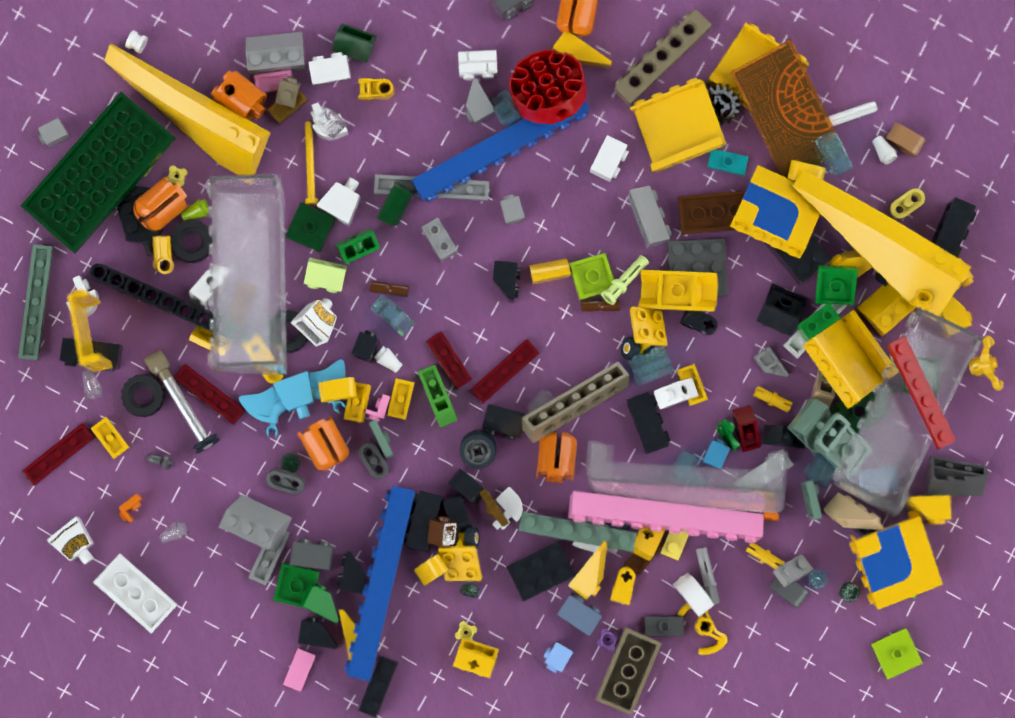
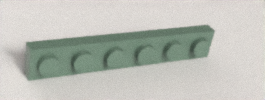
M33 244L18 356L20 359L39 361L53 254L52 246Z
M522 512L519 531L595 546H600L606 541L607 548L632 553L637 533L527 512Z

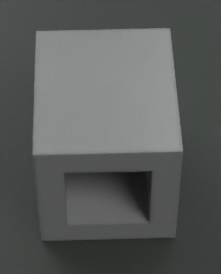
M59 118L38 128L40 132L38 137L43 145L46 144L49 148L70 138Z
M508 195L503 197V200L500 201V206L506 225L525 221L519 196Z

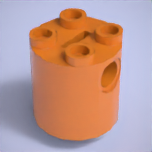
M229 70L223 77V83L220 86L217 85L211 92V95L214 96L213 101L249 121L252 118L255 120L259 119L265 111V107L262 105L266 100L267 94L238 71L231 72ZM235 88L234 94L230 95L231 90Z

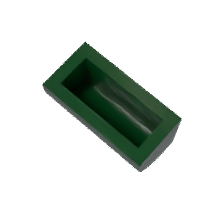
M342 23L336 32L332 51L342 52L343 55L368 63L377 35Z
M394 182L377 219L387 224L398 226L415 191Z

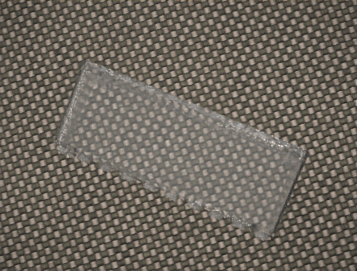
M281 175L210 176V182H207V194H209V199H212V206H209V218H212V225H209V236H213V243L209 244V254L213 255V262L209 263L210 274H213V281H210L209 287L210 293H213V300H210V312H213V319H210V331H213V338H210L212 353H208V363L215 373L287 374L285 200Z
M919 307L917 312L913 311L905 325L908 329L906 333L902 332L899 338L907 337L935 398L945 415L969 362L976 355L984 337L927 310L924 311ZM891 355L889 360L892 362L889 367L885 366L881 375L884 379L881 384L877 383L873 394L876 396L873 401L869 400L865 408L867 415L859 420L856 427L859 428L857 435H852L848 443L851 448L849 452H844L840 460L843 465L842 467L838 466L832 479L835 480L834 485L895 518L904 508L910 495L908 491L928 451L932 438Z
M588 441L586 474L591 493L719 510L779 513L785 507L787 452H772L768 454L765 471L617 463L613 462L614 445H604L601 442Z

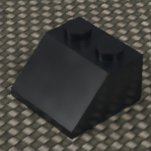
M772 283L756 321L782 334L792 336L800 321L807 299Z
M488 404L482 429H485L486 432L494 436L497 433L504 434V438L515 441V437H520L522 417L526 413Z

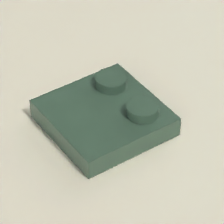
M813 480L800 483L809 521L822 518L817 495H819L817 483L814 484Z

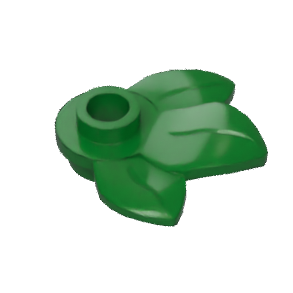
M727 419L719 421L716 428L719 436L724 437L730 449L736 452V448L740 444L732 435L734 433V424Z

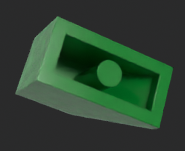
M318 583L315 586L309 584L299 605L334 623H338L339 619L331 594L326 592L327 588Z

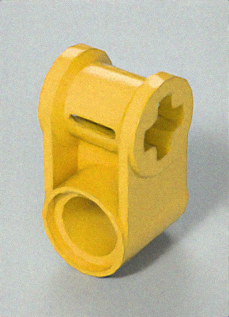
M358 79L360 84L359 100L390 99L394 95L393 84L388 79ZM383 86H390L389 92H380Z
M625 566L619 569L610 601L625 605L630 604L635 581V573L630 567ZM626 571H629V574L632 577L627 578V581H624L623 576H621V574H625Z

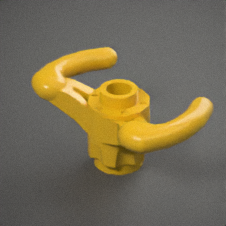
M985 335L983 337L984 347L981 355L969 360L970 372L976 376L985 375L991 381L993 388L996 391H1001L1004 382L994 375L995 368H998L996 357H992L989 354V350L995 344V341L990 335Z
M685 603L678 611L680 617H683L691 609L688 603ZM708 610L704 613L705 616L702 614L695 621L694 628L699 635L711 636L716 639L717 644L708 648H699V655L716 653L728 642L727 635L717 631L714 622L708 614ZM702 622H705L707 624V628L705 630L700 628L702 626Z

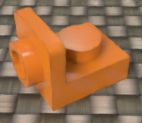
M136 493L118 507L121 511L119 515L125 522L133 523L135 521L129 511L134 512L142 506L140 502L144 499L140 494Z

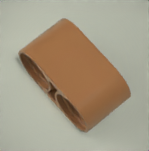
M894 123L885 138L890 145L911 157H917L926 142L922 136L899 123Z

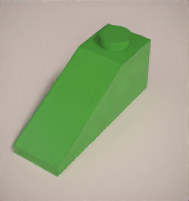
M436 365L417 371L439 427L441 428L458 421Z

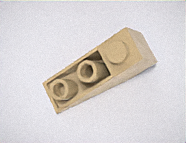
M838 492L823 509L832 520L844 528L882 530L884 528L879 523L881 519L875 513L871 512L869 514L862 504L856 505L849 495L843 496Z

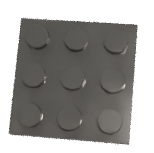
M725 239L667 242L669 271L717 273L718 297L728 296Z

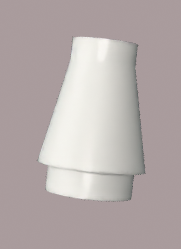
M878 136L872 141L880 162L887 165L898 157L897 151L882 136Z
M384 346L374 356L377 363L395 373L403 365L392 351Z

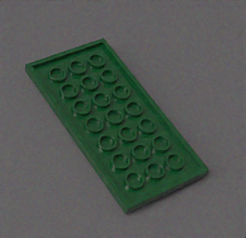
M120 92L20 206L70 251L76 254L176 138L123 92Z

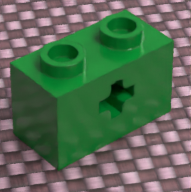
M370 228L335 243L339 255L345 264L380 249L375 234Z
M829 302L798 324L796 329L807 343L837 322L840 316Z

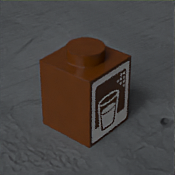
M438 516V519L430 520L428 543L438 546L455 545L457 522L450 521V518L445 516Z

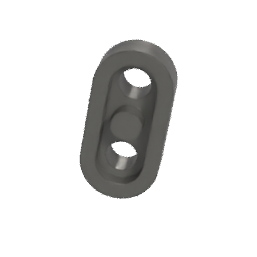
M372 443L362 445L359 455L371 476L376 479L386 477L389 468L378 448ZM368 449L373 451V454L370 457L366 456V451ZM377 466H381L383 468V471L381 473L376 472L375 469Z
M273 468L267 475V483L270 487L287 493L299 494L305 487V479L301 475L287 470Z

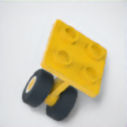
M632 306L630 308L634 338L627 337L623 340L621 355L626 360H635L639 356V361L648 362L654 355V346L665 347L668 345L663 313L661 310Z
M476 526L467 527L465 532L456 531L455 545L439 547V555L449 569L444 573L446 581H481L482 573L476 550L480 543V533Z

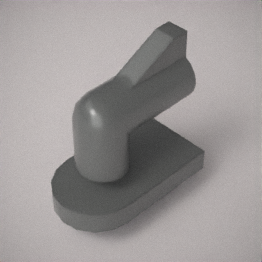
M154 454L146 455L145 458L153 464H162V468L169 470L170 465H175V462L171 461L172 456L167 454L164 460L162 456Z

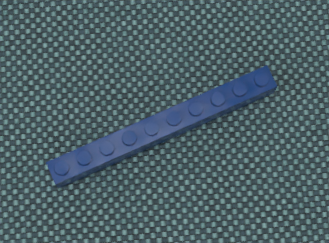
M584 102L573 116L555 124L534 123L523 119L413 178L412 185L422 202H432L438 198V194L442 192L446 194L455 189L454 186L456 184L469 182L471 176L478 174V176L482 175L493 164L496 167L502 164L506 157H515L521 153V149L525 147L529 149L538 144V140L542 138L546 140L552 137L554 131L558 129L563 131L571 126V122L575 120L579 122L585 119L590 109L587 103Z
M392 486L391 490H387L385 501L388 502L387 509L383 508L380 518L384 522L382 528L378 527L376 535L379 543L378 547L374 546L371 556L375 560L373 565H369L367 573L370 581L369 584L364 585L362 594L366 596L365 602L360 603L358 614L361 615L360 622L355 623L353 631L357 635L355 641H351L349 652L352 653L350 661H346L344 672H348L347 677L366 682L371 680L415 494L413 490Z

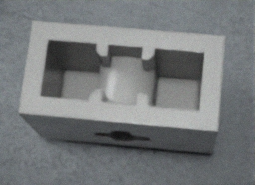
M439 218L421 227L441 263L458 253L457 248Z

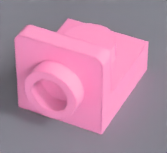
M384 394L382 398L378 397L375 409H378V411L374 412L367 409L365 411V414L369 415L368 419L376 420L377 422L380 419L384 420L391 397Z

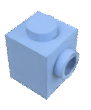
M555 642L553 648L548 647L543 656L546 658L545 663L548 664L546 668L554 673H557V671L562 672L573 651Z

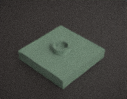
M376 420L369 422L387 459L394 457L388 444L391 440L387 432H382Z

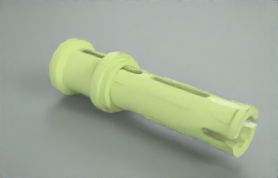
M640 255L619 279H614L611 282L612 285L601 293V296L607 303L614 305L616 299L626 292L627 286L649 264L647 258Z

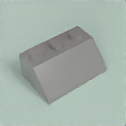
M303 32L246 37V61L249 75L284 70H306Z
M650 186L629 190L627 197L647 249L668 242L670 240L669 236L672 234L669 226L663 222L665 215L662 208L657 206L658 196L655 189L651 190Z
M241 495L226 510L219 528L276 553L292 517Z

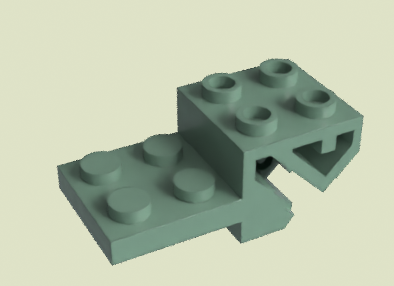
M810 398L787 427L813 453H821L838 471L849 479L872 451V448L850 427V423L841 414L835 413L831 416L829 407L815 398Z

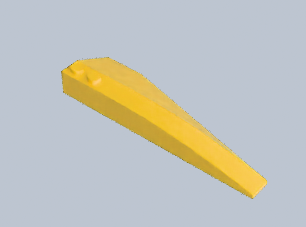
M109 45L104 61L219 165L250 182L253 181L271 132L117 46Z
M803 170L793 185L809 204H812L822 217L824 216L831 223V226L899 292L903 299L911 303L912 298L916 296L915 292L919 289L926 290L933 295L934 300L930 302L929 309L924 312L938 319L971 266L887 215Z

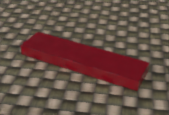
M526 339L473 386L470 391L484 404L539 355L540 352Z
M184 364L174 376L178 383L233 425L236 424L246 411L187 364Z
M82 422L23 469L22 472L33 486H36L95 439V436Z

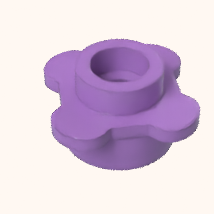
M602 629L597 645L599 647L604 646L609 651H613L616 640L619 639L618 633H611L608 629Z

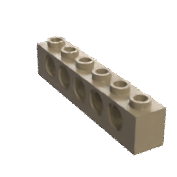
M696 9L692 13L689 11L682 18L683 22L679 26L675 24L669 30L670 35L665 39L662 37L655 44L656 48L652 52L648 50L642 56L643 61L631 66L628 70L629 74L625 78L621 76L615 82L614 92L629 107L711 29L712 25ZM690 27L693 30V34L687 35L683 29ZM677 40L680 46L674 48L670 45V41ZM658 53H663L666 55L667 59L664 61H660L657 59L656 55ZM650 66L653 72L647 74L643 71V67ZM631 79H637L640 85L637 87H633L630 85L629 81Z
M619 362L614 363L522 417L523 431L535 443L628 388L629 374Z

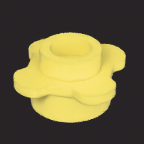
M174 165L170 166L169 176H167L169 178L166 180L173 184L177 183L180 187L183 186L187 170L185 168H176Z
M465 621L460 622V628L455 633L456 639L459 640L463 637L473 641L472 637L477 632L476 626L467 625Z

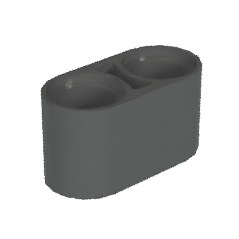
M777 577L768 587L797 609H799L809 595V592L796 582L784 587Z

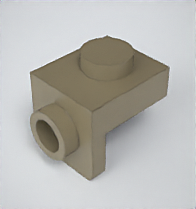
M290 76L281 79L275 103L295 107L301 82H298L297 78Z

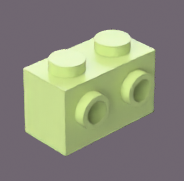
M309 258L304 284L313 289H318L319 287L326 288V291L331 293L341 292L347 266Z

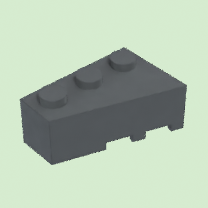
M930 456L925 470L926 496H982L988 480L987 466Z

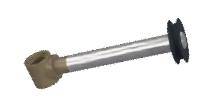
M159 349L144 358L152 374L160 377L199 443L193 447V449L197 450L196 454L215 445L220 438H216L217 434L208 436L168 370L170 363L162 350Z

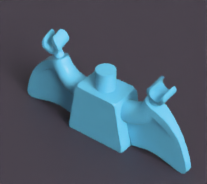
M340 359L325 370L310 372V375L308 371L273 383L271 388L260 394L240 396L239 401L253 417L270 423L266 430L268 438L271 431L276 432L275 438H277L279 434L276 424H278L279 415L286 410L289 412L296 410L300 420L311 416L307 406L313 404L314 400L321 399L318 383L345 378V363ZM341 401L328 402L333 404L334 411L340 415L341 413L337 410L338 407L342 405L346 409V405Z

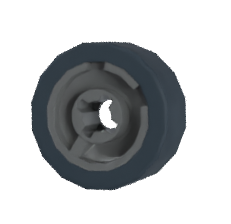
M473 430L463 437L460 445V456L465 464L472 468H484L494 461L497 445L491 434L483 430ZM481 447V451H480V452H477V451L475 450L476 448Z

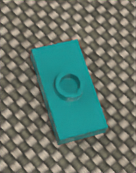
M716 149L710 152L707 168L744 176L749 157Z

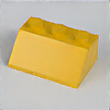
M889 284L886 287L882 285L856 309L882 337L913 311L916 306L903 299L899 292Z
M918 496L901 499V503L910 512L915 510L920 515L921 520L926 521V525L946 524V520L951 519L950 496Z

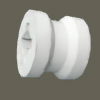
M133 30L127 38L125 47L128 49L132 48L136 53L141 54L146 46L148 37L145 35L140 36Z

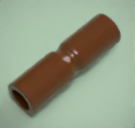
M371 281L370 292L408 297L409 286Z
M581 300V312L620 311V301L616 300V303L611 305L605 300Z

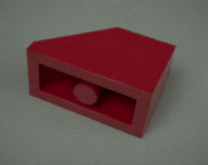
M751 405L732 410L742 451L746 452L761 448L757 419Z

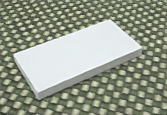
M121 553L93 581L96 586L150 633L178 605Z

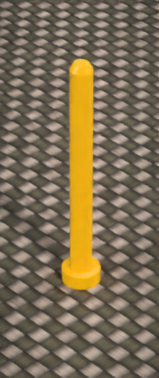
M307 121L305 123L308 198L305 199V204L317 205L318 198H315L313 128L311 121Z

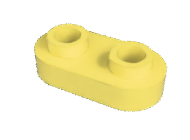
M911 189L890 205L889 211L891 216L895 219L905 218L924 203L925 195L920 189ZM915 196L917 198V202H913L911 200V197ZM896 207H900L902 213H897Z

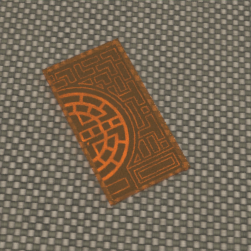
M791 39L730 72L781 176L787 178L791 160L819 165L845 151Z

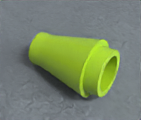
M198 199L182 211L181 216L184 221H190L206 217L211 210L205 199Z

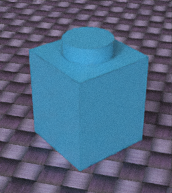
M720 439L712 440L702 463L720 470L730 449L726 446L727 443Z

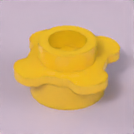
M919 289L915 292L916 296L912 298L911 304L917 305L926 311L929 309V304L934 300V297L928 291Z

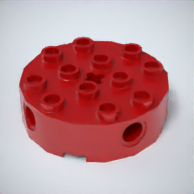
M542 50L531 53L519 61L508 83L517 112L523 118L541 124H555L573 116L585 102L588 90L581 63L573 55L566 52L564 54L555 52V50Z

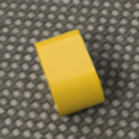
M791 160L787 178L796 181L804 170L823 180L826 168Z
M354 377L318 383L321 402L357 397Z
M439 554L414 569L424 586L449 570Z

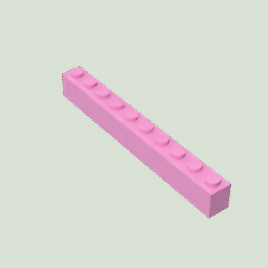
M573 491L570 495L568 517L580 523L587 520L593 521V524L597 525L612 523L614 527H623L624 525H629L632 529L650 527V530L655 532L665 529L669 530V533L680 534L681 532H687L690 536L704 534L708 538H719L720 536L726 537V540L730 541L745 539L747 543H756V541L763 537L764 514L576 491Z

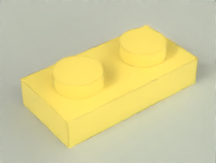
M668 533L660 553L678 561L689 536L688 533Z

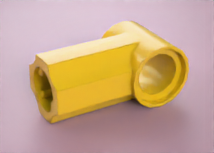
M170 236L152 237L154 252L153 268L159 273L169 274L174 268L171 258ZM162 260H165L167 262V266L165 269L161 270L159 266L160 262Z

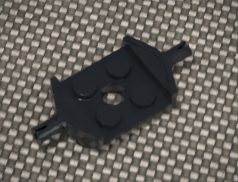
M135 186L117 206V211L126 241L143 244L147 256H151V254L154 255L151 244L153 243L152 237L160 236L164 229L151 231L145 228L140 223L141 221L135 220L134 202L150 189L149 187Z

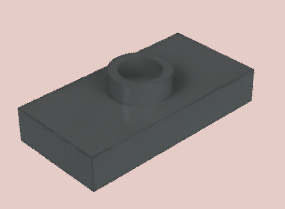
M645 616V636H684V617Z

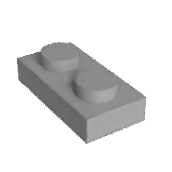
M801 554L777 567L773 573L781 584L786 587L810 574L813 568Z

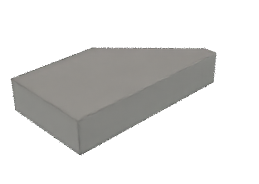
M770 346L753 357L766 374L783 377L790 375Z

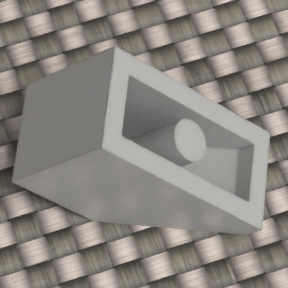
M477 78L472 81L466 103L467 111L464 112L469 122L473 121L475 125L495 115V110Z

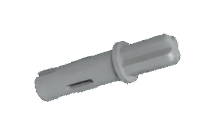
M707 547L696 549L704 583L702 587L705 588V592L714 605L718 604L720 600L716 588L717 583H715Z

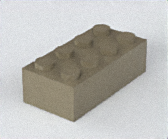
M624 627L595 700L632 716L662 643Z

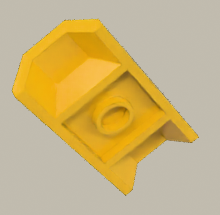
M641 270L642 287L638 307L658 310L715 312L718 297L717 273Z

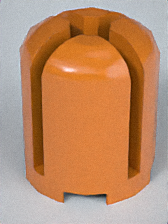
M561 0L556 21L557 28L561 32L576 34L577 37L590 35L593 31L599 0Z
M163 177L134 202L133 210L136 218L145 217L140 223L151 231L161 230L189 206L186 205L185 198L187 195L177 183L173 185L166 179L169 177Z
M331 415L327 417L328 421L322 419L310 425L304 430V434H301V432L297 433L315 468L322 471L345 461L349 455V449Z
M553 431L539 440L536 478L538 479L539 475L546 477L547 482L563 483V479L572 478L573 482L575 478L577 440L571 434L562 432L558 469H556L554 464L557 431Z

